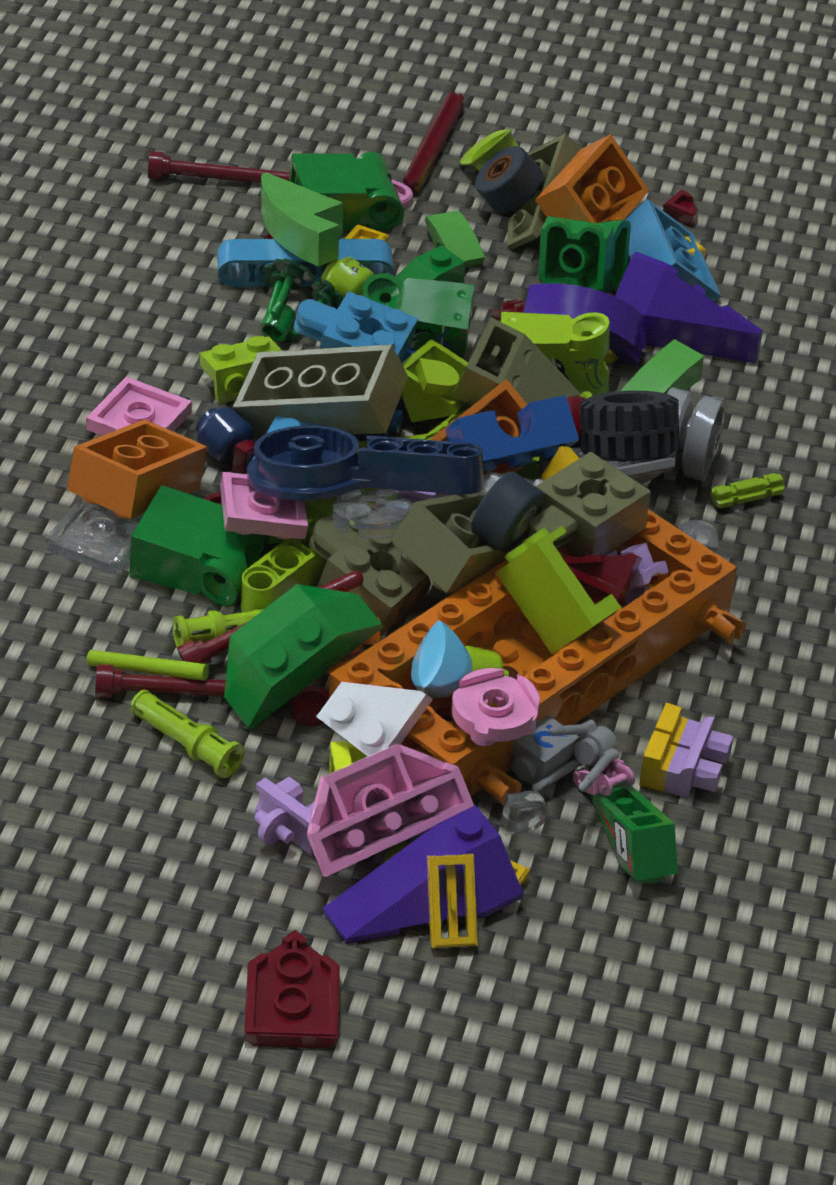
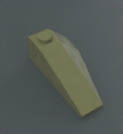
M566 133L527 152L542 170L543 178L540 187L533 197L522 207L514 210L513 215L508 220L507 246L511 250L538 238L541 234V228L547 217L543 214L535 199L582 149Z

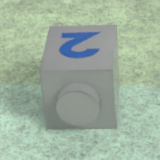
M547 715L536 723L533 733L513 740L510 770L518 778L533 786L575 758L574 745L578 742L579 736L576 734L550 735L549 729L551 727L563 725Z

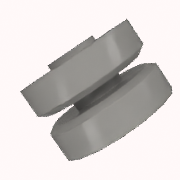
M671 387L667 394L679 400L680 448L666 456L675 458V467L664 473L671 474L678 467L682 457L681 469L684 477L704 482L709 474L719 446L725 402L722 399L705 395L697 403L693 412L694 400L691 392Z

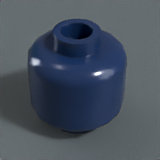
M229 407L208 410L199 419L196 426V431L198 432L197 442L207 446V453L221 464L233 462L235 445L245 440L252 441L254 435L252 425Z

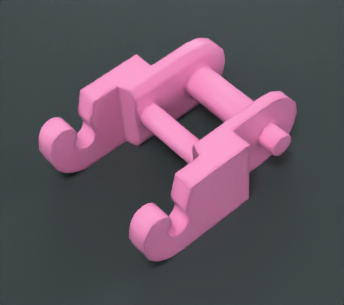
M616 759L610 762L604 769L605 774L601 773L584 792L592 795L600 793L609 796L616 785L621 784L627 787L634 785V772L625 765L624 761ZM578 770L573 773V780L578 789L580 783L590 771Z

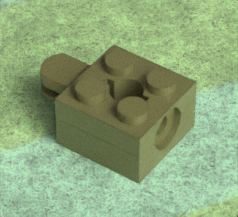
M589 452L535 486L545 493V502L541 512L530 519L528 538L544 527L551 533L563 525L567 533L553 542L557 550L565 546L580 557L585 555L604 556L646 528L651 491L592 452Z
M325 516L315 524L309 542V547L327 560L318 588L352 571L361 572L364 576L363 584L348 593L358 594L375 616L380 618L384 626L380 630L381 637L427 595L431 585L429 576L417 565L410 563L402 556L401 550L391 541L395 531L379 519H373L360 532L356 533L335 516Z

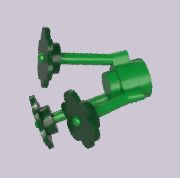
M276 259L272 265L267 264L263 267V273L265 274L263 282L274 289L265 317L260 324V330L273 341L283 342L288 335L292 338H296L298 335L294 329L295 311L287 304H284L290 289H299L303 279L313 281L315 276L310 273L309 268L299 265L291 259ZM322 280L321 282L314 281L312 283V288L314 289L312 297L314 301L338 309L343 301V296L338 291H335L334 286L327 280Z

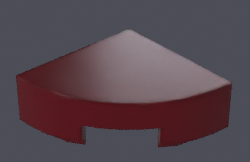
M681 189L663 204V211L676 221L689 227L695 224L698 210L693 202L692 195Z
M245 440L235 445L232 473L247 474V467L255 456V442Z

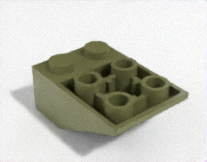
M491 317L452 396L473 406L505 379L511 383L527 405L530 402L566 395L567 398L579 396L580 392L524 333Z

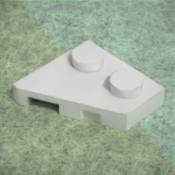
M341 682L316 717L365 755L370 756L395 744H401L433 699L424 692L417 690Z

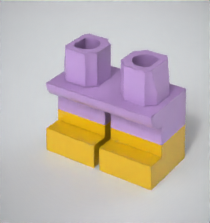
M665 703L643 755L639 786L685 798L690 797L693 787L716 792L723 765L704 759L707 758L727 764L732 749L733 736L713 731L714 717H705L700 723L681 717L682 707Z

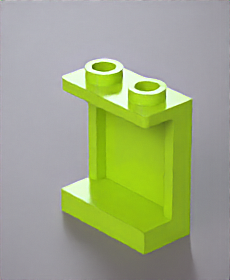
M563 525L551 533L544 527L525 540V543L505 556L509 563L496 572L552 655L621 608L612 594L596 605L588 596L553 544V542L567 533Z

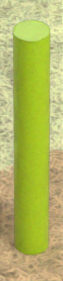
M90 650L87 655V664L92 667H97V664L114 665V669H121L123 671L206 681L209 675L208 664Z

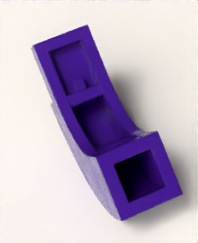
M558 283L531 284L529 286L523 313L569 315L572 319L586 313H602L610 321L609 349L625 365H639L641 352L646 344V331L640 326L642 314L636 308L617 297L587 287Z

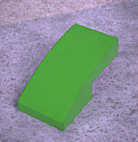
M459 210L425 217V223L435 248L441 245L466 262L465 268L483 264L485 255L468 221Z

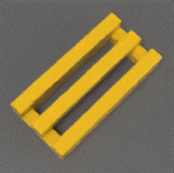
M474 854L427 856L431 947L478 946ZM463 864L466 937H458L455 865ZM438 865H445L447 938H441Z

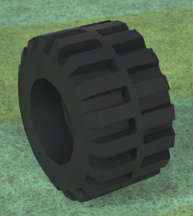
M616 391L593 395L581 401L580 432L582 453L588 454L592 452L603 460L637 461L660 458L677 451L680 448L679 400L666 393L655 391Z

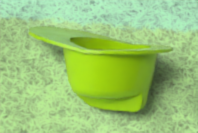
M513 128L496 131L480 140L464 154L460 164L472 165L480 171L485 163L496 153L508 147H519L511 132Z

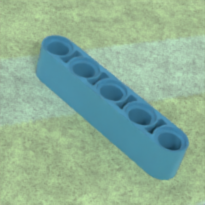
M230 239L221 243L217 250L219 279L222 283L233 287H269L263 282L265 275L263 267L267 264L272 265L276 259L283 260L284 258L291 259L299 265L310 269V273L315 276L314 280L308 281L303 279L301 287H312L314 281L321 282L322 274L330 262L318 267L291 253L275 239ZM339 239V260L344 257H352L374 274L387 273L394 276L392 249L387 242L380 239Z

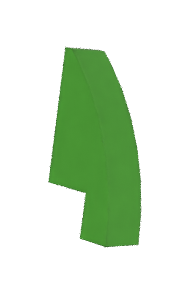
M262 174L261 215L262 221L270 235L285 249L318 267L338 259L339 237L342 236L343 203L272 174Z
M674 339L654 355L621 391H655L667 394L671 387L686 391L701 380L704 355Z

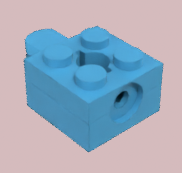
M348 291L338 309L312 299L301 302L298 307L294 329L298 334L321 342L319 349L392 344L402 363L409 353L418 318L406 314L399 309H393L372 301L365 296Z

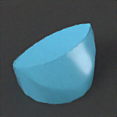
M440 620L432 626L423 638L415 653L411 668V679L416 689L432 698L452 695L459 688V681L465 675L472 672V659L459 637Z

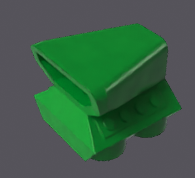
M548 216L541 228L538 280L541 284H570L595 289L607 294L609 290L617 292L628 267L630 222L627 220L590 223Z

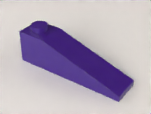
M635 252L632 255L615 297L630 304L642 314L640 326L646 331L645 345L664 348L675 339L703 355L756 363L759 357L762 329L728 305L719 306L704 295L706 292L704 288L698 284L692 287L676 275L678 270L670 264L639 252Z
M474 805L436 824L324 906L323 914L346 944L400 934L402 928L428 923L430 928L427 856L474 854L477 919L485 918L523 899V891L500 834L478 807ZM463 864L455 865L457 917L465 916ZM438 865L441 926H443L444 920L447 919L445 865Z

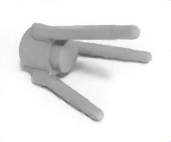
M593 720L579 725L551 727L549 734L553 736L581 734L578 742L574 745L575 758L534 784L532 790L537 793L584 764L594 766L579 785L580 791H586L609 763L619 758V752L617 751L618 742L614 733L607 727H596Z

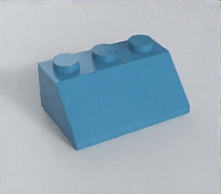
M648 199L625 219L631 224L630 258L635 252H639L668 263L678 270L676 275L692 287L698 284L706 290L704 295L712 301H717L722 297L691 231ZM684 236H688L691 242H688ZM694 248V255L692 256L687 250Z

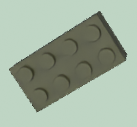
M392 344L258 352L233 405V409L252 425L253 439H259L265 435L276 416L293 418L319 426L337 428L352 435L386 433L409 377Z
M485 489L474 494H455L414 502L391 538V541L401 550L402 556L429 576L431 584L446 593L458 591L506 560L505 556L525 543V540L528 539L527 533L513 549L503 553L471 531L474 513L487 494Z

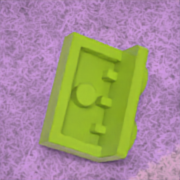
M254 336L246 342L234 345L220 344L214 346L212 350L200 352V366L214 381L215 399L220 404L236 400L257 353L282 351L269 336Z

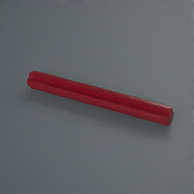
M452 91L446 96L402 179L403 184L408 186L413 194L420 191L464 107V96L461 93L456 94Z

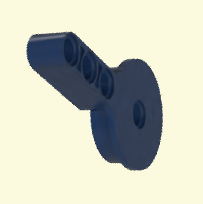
M292 426L274 430L263 435L256 441L254 446L255 458L247 467L248 482L253 488L269 496L290 500L332 498L360 488H382L461 495L474 494L483 489V448L477 444L367 436V448L359 449V442L352 434L326 426Z

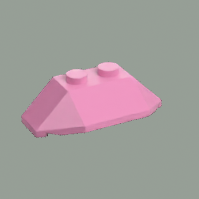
M395 744L320 778L307 838L322 875L326 877L426 831L436 824L474 806L458 766L447 762L444 763L424 753Z

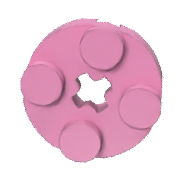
M498 668L480 669L465 675L459 681V688L454 691L452 697L451 711L455 722L464 732L470 734L471 740L475 744L480 746H490L495 742L510 741L533 733L536 728L540 698L536 687L527 678L517 674V680L512 677L503 676L504 669ZM489 702H494L497 706H503V707H499V708L491 707V706L488 705V703H489Z

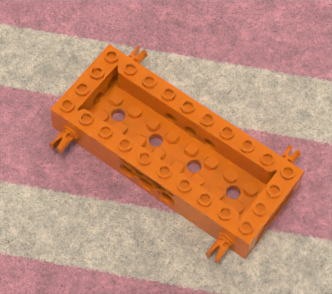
M648 509L646 528L616 547L615 550L618 555H621L620 552L629 547L646 543L653 563L665 561L669 572L664 575L651 577L650 582L644 585L651 589L645 591L643 595L624 608L621 606L615 614L599 625H595L581 637L579 636L553 655L496 574L497 571L509 563L506 559L352 660L346 656L325 673L330 675L329 698L341 682L417 690L411 679L412 662L423 638L432 626L440 620L459 637L464 646H473L497 652L502 658L504 669L509 672V677L517 680V674L527 678L536 687L540 698L536 723L549 715L563 726L574 725L710 628L712 632L726 640L730 645H733L734 637L740 640L745 632L746 623L730 614L737 567ZM565 546L558 549L562 557H580ZM452 695L432 698L431 703L400 745L429 755L444 763L447 762L458 766L471 797L484 788L486 792L496 798L503 806H507L508 797L515 800L521 791L522 785L519 781L506 774L510 770L513 740L495 742L490 746L475 744L471 740L470 734L464 732L456 722L443 719V717L453 718L451 711ZM489 702V703H488V705L491 706V707H495V708L503 707V706H497L494 702Z

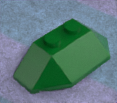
M296 584L230 635L224 698L248 729L251 730L384 626L358 594Z

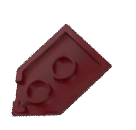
M297 930L282 938V944L266 955L261 953L248 962L244 1040L253 1046L330 1048L338 1043L340 966L326 955L321 956L310 947L308 939Z

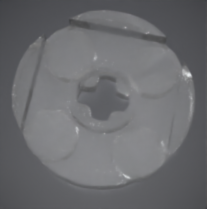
M377 488L376 490L356 489L337 496V499L333 502L332 522L337 529L347 533V526L358 529V537L389 538L393 537L413 503L401 495V490Z

